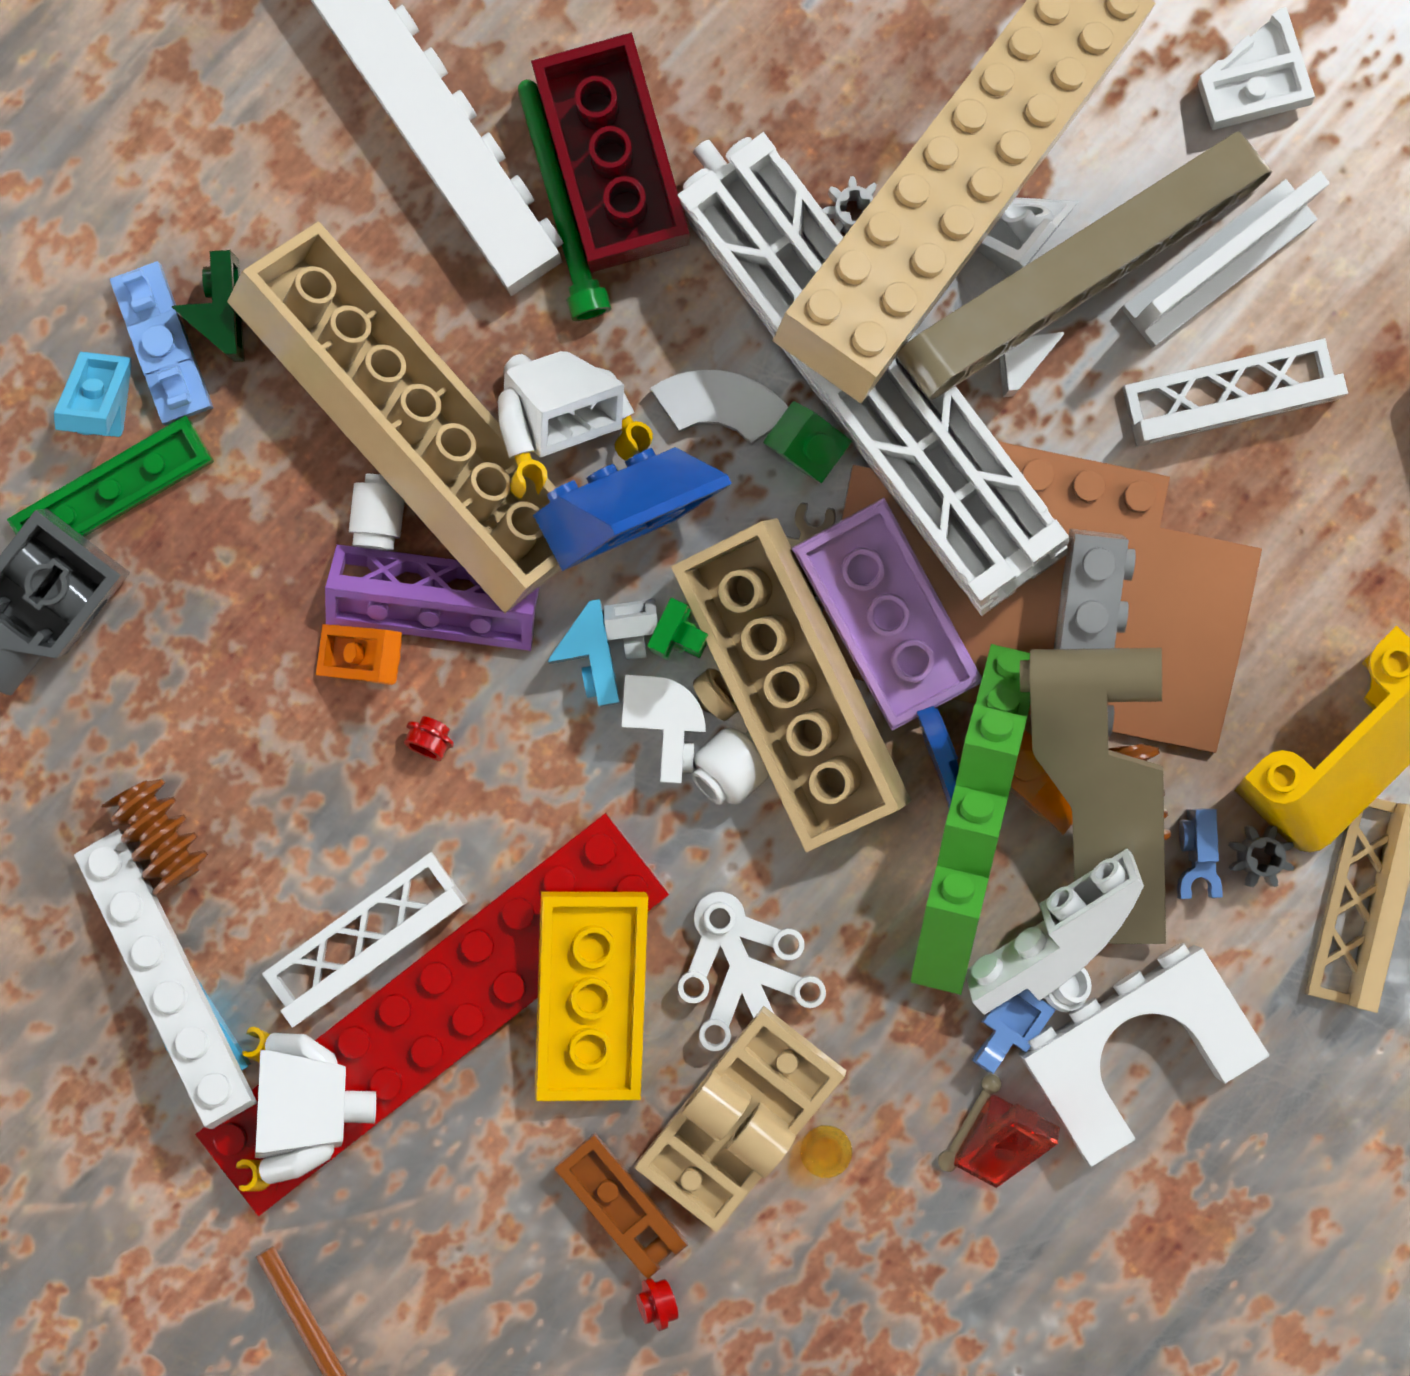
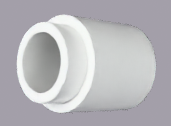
M366 474L365 483H354L349 533H353L352 546L394 551L395 539H400L404 500L381 474Z

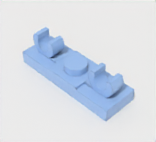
M156 261L110 278V283L162 424L166 426L185 415L191 417L214 408L180 314L172 308L176 303L162 265Z

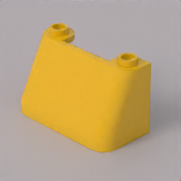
M1397 625L1362 662L1369 670L1371 678L1370 689L1363 698V701L1373 711L1315 769L1294 752L1284 750L1272 752L1264 757L1234 790L1271 826H1276L1277 832L1287 842H1293V847L1299 851L1316 852L1331 844L1410 765V638Z

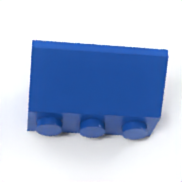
M676 447L658 455L655 454L653 448H649L626 460L627 468L617 471L615 465L611 464L589 475L586 478L589 484L578 487L575 480L557 487L547 494L550 503L533 516L561 570L564 571L679 520L730 486L732 483L728 475Z

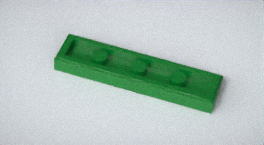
M185 415L9 517L7 521L16 535L35 510L48 509L85 537L213 463L214 460L190 418Z

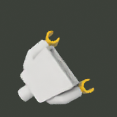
M563 351L533 361L526 355L518 354L506 363L504 367V391L498 397V416L508 456L510 459L515 458L517 463V469L510 482L511 491L516 497L522 498L526 492L524 477L530 478L534 482L538 494H540L545 485L547 470L542 463L531 458V453L533 452L541 458L621 429L622 433L616 439L614 445L615 451L623 460H628L636 455L638 451L642 452L648 449L653 439L652 430L642 422L633 421L631 414L635 412L624 393V384L617 380L612 372L594 367L575 355Z
M249 1027L246 1034L259 1038L260 1042L256 1050L252 1052L242 1051V1055L260 1063L255 1158L264 1159H242L237 1162L236 1168H251L253 1171L252 1181L248 1185L239 1186V1190L262 1191L270 1184L299 1178L328 1161L334 1152V1148L342 1145L344 1122L375 1123L376 1091H345L346 1066L339 1065L334 1053L306 1034H270L257 1027Z

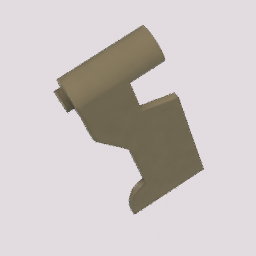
M1162 648L1031 649L1030 660H1020V692H1030L1033 754L1072 809L1074 881L1092 871L1103 860L1113 858L1128 848L1134 856L1144 887L1128 917L1107 944H1166L1163 766L1111 751L1108 744V702H1162Z

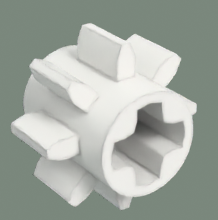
M850 176L848 186L842 192L833 186L829 188L828 195L836 205L825 207L822 210L829 219L834 218L835 227L840 234L842 232L846 234L856 222L851 220L850 212L845 211L848 201H857L858 209L865 210L873 200L877 186L875 183H872L865 189L857 186L855 177Z

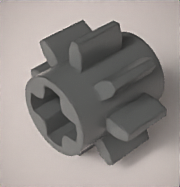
M1269 825L1265 829L1263 837L1258 835L1257 830L1253 826H1245L1244 831L1247 838L1242 843L1229 842L1228 844L1231 849L1237 851V861L1233 862L1229 869L1247 872L1248 874L1245 878L1246 886L1254 887L1258 883L1259 877L1263 876L1269 886L1277 887L1278 879L1276 874L1281 870H1294V866L1286 862V851L1294 846L1293 842H1278L1275 840L1277 835L1276 826ZM1265 846L1264 852L1271 856V861L1268 865H1258V860L1251 857L1252 850L1254 848H1264Z

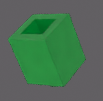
M793 401L763 443L798 470L822 484L850 446L852 440L814 411Z

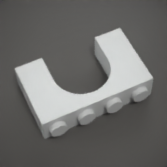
M1184 943L1174 946L1157 958L1160 963L1159 967L1144 976L1140 970L1127 975L1113 986L1117 993L1101 1003H1098L1096 998L1086 1001L1080 1008L1069 1013L1072 1021L1054 1031L1051 1025L1043 1028L1039 1035L1028 1041L1031 1046L1029 1050L1019 1053V1056L1081 1156L1091 1167L1136 1140L1105 1090L1100 1072V1060L1104 1045L1112 1032L1125 1021L1143 1014H1161L1174 1018L1185 1028L1215 1078L1225 1084L1270 1056L1203 948L1192 945L1187 949Z

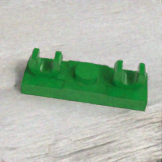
M672 597L670 598L647 645L651 653L668 661L673 650L682 654L685 651L700 659L707 645L706 639L708 634L697 629L695 624L688 622L692 614L688 605Z

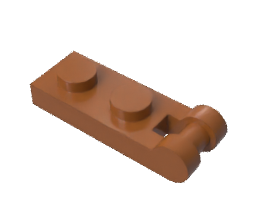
M596 1133L592 1134L555 1166L556 1172L647 1279L661 1269L659 1263L670 1253L673 1252L677 1255L688 1246V1242L680 1231L666 1218ZM650 1226L658 1237L648 1246L644 1247L636 1237Z

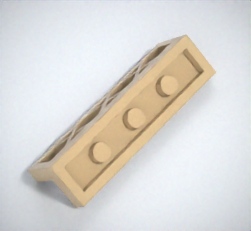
M1376 798L1368 807L1391 813L1386 834L1369 844L1359 827L1363 812L1344 830L1305 994L1378 1013L1410 881V804L1395 803ZM1357 839L1362 849L1353 854ZM1383 845L1379 860L1374 850ZM1367 855L1376 870L1374 884L1357 894L1347 878L1349 867L1352 863ZM1345 889L1350 899L1341 904ZM1371 896L1368 909H1366L1362 900ZM1355 906L1364 920L1362 935L1344 944L1335 929L1337 917L1342 912ZM1333 940L1338 949L1329 954ZM1358 946L1356 959L1354 960L1349 951ZM1343 956L1352 971L1347 993L1321 987L1325 966Z

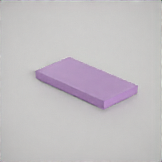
M885 498L874 502L792 547L793 552L892 731L917 718V711L931 706L936 708L981 684L982 677Z

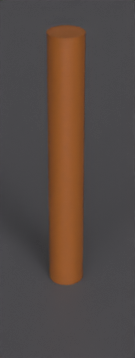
M272 1246L255 1256L322 1375L347 1376L275 1247Z

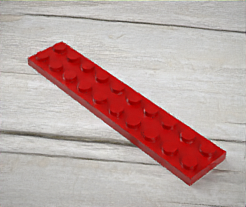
M607 813L599 817L315 1040L335 1054L339 1065L346 1066L345 1091H376L375 1123L344 1122L342 1145L334 1148V1152L328 1161L299 1178L270 1184L262 1191L239 1190V1186L248 1185L252 1181L253 1171L251 1168H236L237 1162L242 1159H264L255 1158L259 1084L252 1089L257 1104L213 1129L203 1127L195 1134L258 1217L538 998L541 892H646L648 896V911L669 895L665 887Z

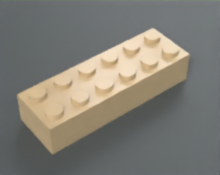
M778 518L761 521L671 566L700 630L708 634L706 639L708 647L805 852L892 814L912 801Z

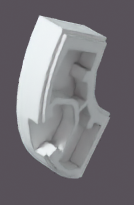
M689 371L667 378L650 388V391L679 432L698 424H719L737 431L750 445L771 432L788 409L786 403L766 386L751 378L729 371Z

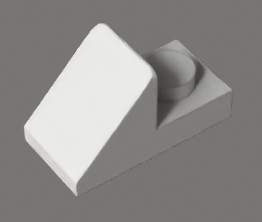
M1064 332L1033 335L999 357L1003 397H1012L1017 393L1061 339Z

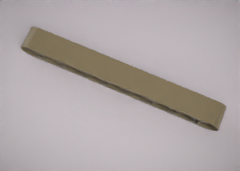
M1240 131L1231 134L922 331L898 352L896 358L929 400L941 396L1248 196L1272 174L1271 168Z

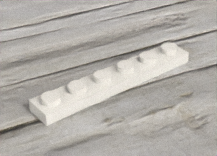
M118 829L74 854V857L204 1127L213 1129L257 1104V1101L157 896L152 894L153 888L149 880H144L142 876L144 869L140 861L134 862L131 858L134 852L131 843L123 844L121 836L124 832Z

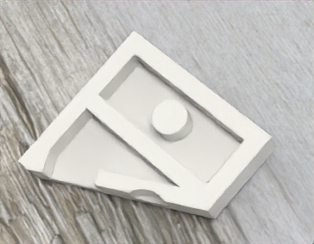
M1286 7L1278 9L1272 14L1270 21L1251 37L1247 35L1233 47L1230 55L1223 60H1218L1200 75L1198 87L1212 130L1312 105L1315 95Z

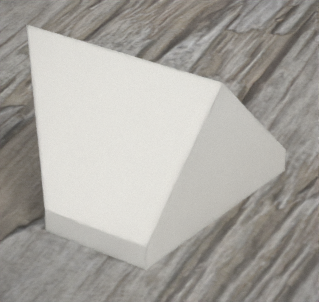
M1016 197L977 250L1010 276L1032 261L1079 201Z

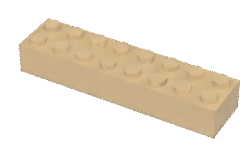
M319 221L242 270L227 301L230 306L505 614L561 570L533 516L550 503L547 494L556 489L554 484L547 478L540 494H538L534 482L530 478L524 477L526 481L525 494L522 498H518L513 494L510 482L517 469V463L515 458L510 459L497 420Z

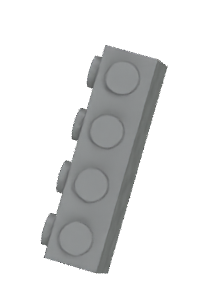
M1069 529V544L1067 545L1068 551L1065 558L1054 649L1114 648L1116 632L1125 633L1129 605L1128 602L1121 601L1123 580L1131 581L1133 578L1136 551L1135 549H1128L1129 540L1122 534ZM1108 705V737H1110L1114 724V705Z

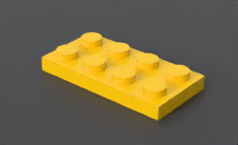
M541 892L535 1071L536 1101L641 1100L648 896L646 892Z

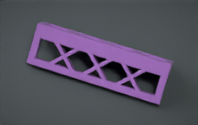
M337 545L325 586L326 624L385 629L402 632L405 635L531 651L534 638L535 610L540 587L505 614L457 560ZM345 564L365 566L372 571V573L363 577L343 575ZM404 572L418 573L423 579L414 584L400 583L395 577ZM458 578L470 580L475 586L462 591L451 589L446 583Z

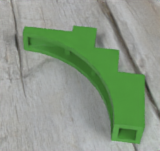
M994 644L990 646L977 700L974 704L964 742L956 785L926 904L911 983L959 995L962 994L1031 705L1030 692H1020V660H1030V653Z

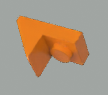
M322 624L316 675L393 685L397 681L402 632Z

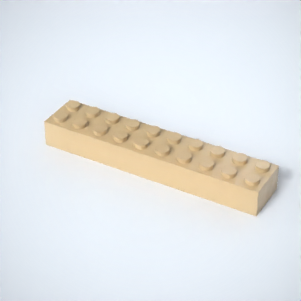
M1026 0L785 312L772 341L862 404L895 360L898 352L906 345L1134 40L1156 3L1152 0Z

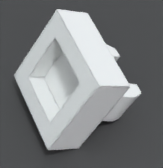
M655 599L604 606L607 640L623 638L626 660L647 657L644 635L653 634L658 624Z

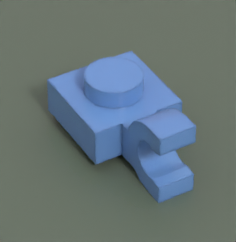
M1186 809L1187 820H1180L1179 842L1181 850L1188 851L1192 867L1184 871L1178 879L1177 896L1179 899H1192V883L1195 879L1202 877L1207 881L1209 897H1223L1221 879L1216 871V862H1219L1217 809Z
M1025 989L991 1010L981 1022L991 1028L993 1033L982 1044L972 1058V1061L987 1072L994 1074L1012 1045L1023 1052L1029 1050L1031 1046L1028 1041L1040 1034L1056 1009L1042 999L1039 1001L1031 991Z

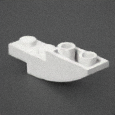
M1128 848L1113 858L1103 860L1092 871L1068 886L1054 891L1049 898L1039 903L1044 918L1043 922L1035 927L1025 929L1017 938L993 953L982 956L974 965L967 969L966 979L972 1002L984 1015L1027 988L1040 1001L1082 970L1107 945L1128 917L1144 887L1134 856Z

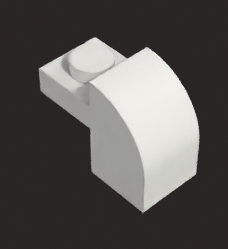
M625 675L622 727L664 730L660 782L682 783V773H693L695 743L684 742L685 732L706 733L705 718L700 704L687 688L671 679L656 676Z

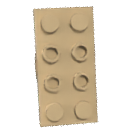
M763 1006L639 1158L634 1168L717 1232L762 1177H767L780 1163L795 1141L796 1135L844 1079L846 1070Z

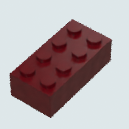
M632 32L532 60L535 79L590 272L593 273L690 245L688 226L678 197V191Z

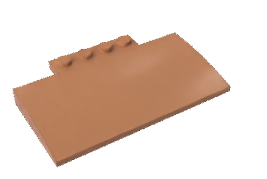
M998 441L1047 506L1051 516L1059 522L1068 535L1069 529L1122 534L1129 540L1128 549H1135L1136 551L1133 578L1131 581L1123 580L1121 601H1126L1129 605L1125 633L1116 632L1114 648H1162V702H1108V705H1114L1112 732L1216 753L1241 652L1262 548L1160 528L1170 476ZM852 466L841 520L885 498L981 677H983L991 644L1030 653L1031 649H1054L1066 555L1034 579L1030 578L1019 586L1016 592L981 616L969 600L967 594L959 587L874 471L863 466ZM823 606L822 613L853 678L864 681ZM980 684L952 698V700L975 704ZM1030 705V709H1029V713H1028V715H1030V716H1031V705Z

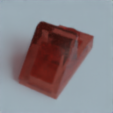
M992 1095L987 1099L955 1156L954 1166L997 1188L1058 1144L1060 1127L1042 1118L1032 1110L1026 1109L1019 1104L1013 1105L996 1095Z

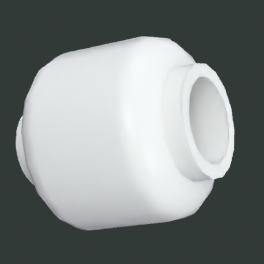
M724 728L698 750L694 756L693 764L696 771L692 773L693 780L702 793L718 805H721L723 802L728 804L742 803L769 777V773L749 731L743 733L734 728Z

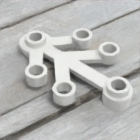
M713 892L699 901L694 912V924L702 937L689 971L683 974L679 980V995L688 1003H699L707 997L709 982L706 977L720 945L730 965L710 1019L705 1021L700 1028L699 1038L706 1049L720 1051L728 1045L731 1038L729 1025L741 994H743L753 1018L763 1006L774 1013L762 985L795 997L797 1002L806 1008H815L824 1001L826 989L819 978L810 975L800 977L750 958L740 937L773 947L775 953L781 959L794 960L804 950V939L797 930L792 928L780 930L746 917L741 902L735 896L726 892ZM717 908L725 909L730 915L729 923L723 928L713 926L709 919L711 912ZM787 934L794 935L799 943L797 950L791 954L783 953L778 946L780 938ZM691 977L699 978L704 984L702 993L695 997L686 994L683 987L685 981ZM807 982H813L819 986L820 994L814 1001H805L800 996V989ZM712 1025H718L725 1031V1038L718 1044H711L705 1038L706 1029Z

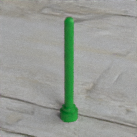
M526 79L518 85V94L556 228L564 243L562 244V249L573 284L569 287L570 296L566 299L573 321H583L599 317L612 309L607 290L600 287L597 279H592L538 86L534 81Z

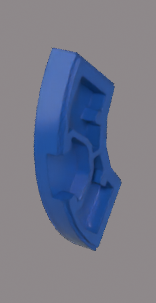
M931 706L917 711V716L926 748L950 808L959 771L958 757L938 709Z

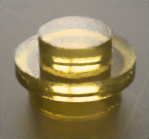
M820 1125L808 1131L804 1136L800 1146V1156L803 1165L810 1173L821 1178H831L841 1174L849 1166L852 1158V1146L848 1136L841 1129L832 1125Z

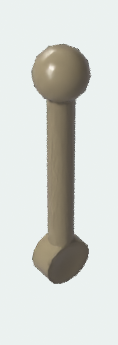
M988 1074L983 1077L981 1081L982 1091L949 1150H944L939 1154L938 1165L943 1171L951 1172L958 1167L959 1160L957 1155L991 1094H995L1001 1089L1002 1083L997 1075Z

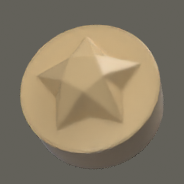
M709 668L693 681V687L698 696V703L706 712L712 713L718 719L726 721L739 711L721 672Z

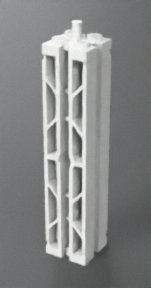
M764 132L753 140L751 137H746L734 144L726 153V158L730 162L728 164L712 142L706 140L700 143L693 151L704 169L699 170L688 178L683 185L684 190L678 194L679 200L686 211L685 215L690 226L699 238L704 241L713 257L774 337L785 312L843 239V236L784 158L782 159L779 156L775 146ZM914 333L912 337L909 339V341L912 340L915 336H917V334ZM784 350L959 587L967 594L969 600L981 616L1016 592V589L1030 578L1034 579L1067 555L1069 535L1059 522L1054 520L1047 506L956 386L941 396L929 400L899 360L895 358L861 404Z

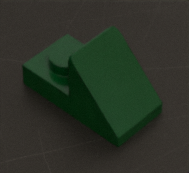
M231 250L209 251L210 266L203 267L202 282L205 297L212 298V303L174 305L172 308L234 362L245 361L243 320L227 302L240 276L239 259Z

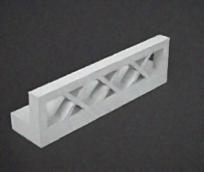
M1325 338L1127 384L1122 387L1136 447L1332 402L1348 394L1344 374L1334 375ZM1315 354L1320 379L1299 383L1285 374L1295 357ZM1285 360L1279 370L1269 365V363ZM1252 367H1257L1274 378L1267 391L1252 395L1247 394L1235 385L1244 370ZM1235 372L1229 382L1218 376ZM1206 378L1224 389L1216 403L1201 407L1185 398L1196 380ZM1280 382L1286 385V387L1276 389ZM1185 383L1179 394L1168 388ZM1157 390L1174 401L1166 415L1143 420L1137 394ZM1229 394H1232L1235 397H1237L1235 399L1226 400ZM1180 405L1187 409L1176 412Z
M430 852L271 966L262 975L285 1006L280 1011L293 1028L468 901L433 852ZM429 867L446 892L429 904L408 901L412 878ZM403 886L401 899L387 897ZM378 903L400 906L397 927L387 934L366 931L369 911ZM407 907L421 909L405 920ZM361 916L359 930L346 928L348 924ZM336 933L358 936L355 957L346 964L324 961L327 941ZM365 938L378 940L363 951ZM319 946L317 960L303 958ZM294 963L316 967L312 988L295 999L279 974ZM323 968L336 970L321 981Z

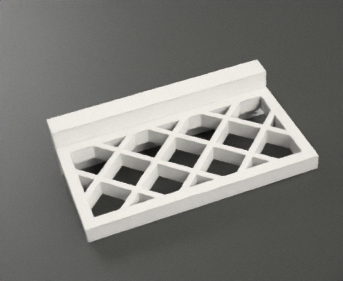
M1321 171L1296 190L1285 179L1121 307L1122 311L1151 348H1154L1317 221V217L1307 204L1325 189L1330 182Z

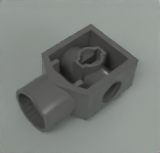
M48 509L35 510L0 555V692L6 695H13L42 656L58 658L67 654L130 574L128 570Z

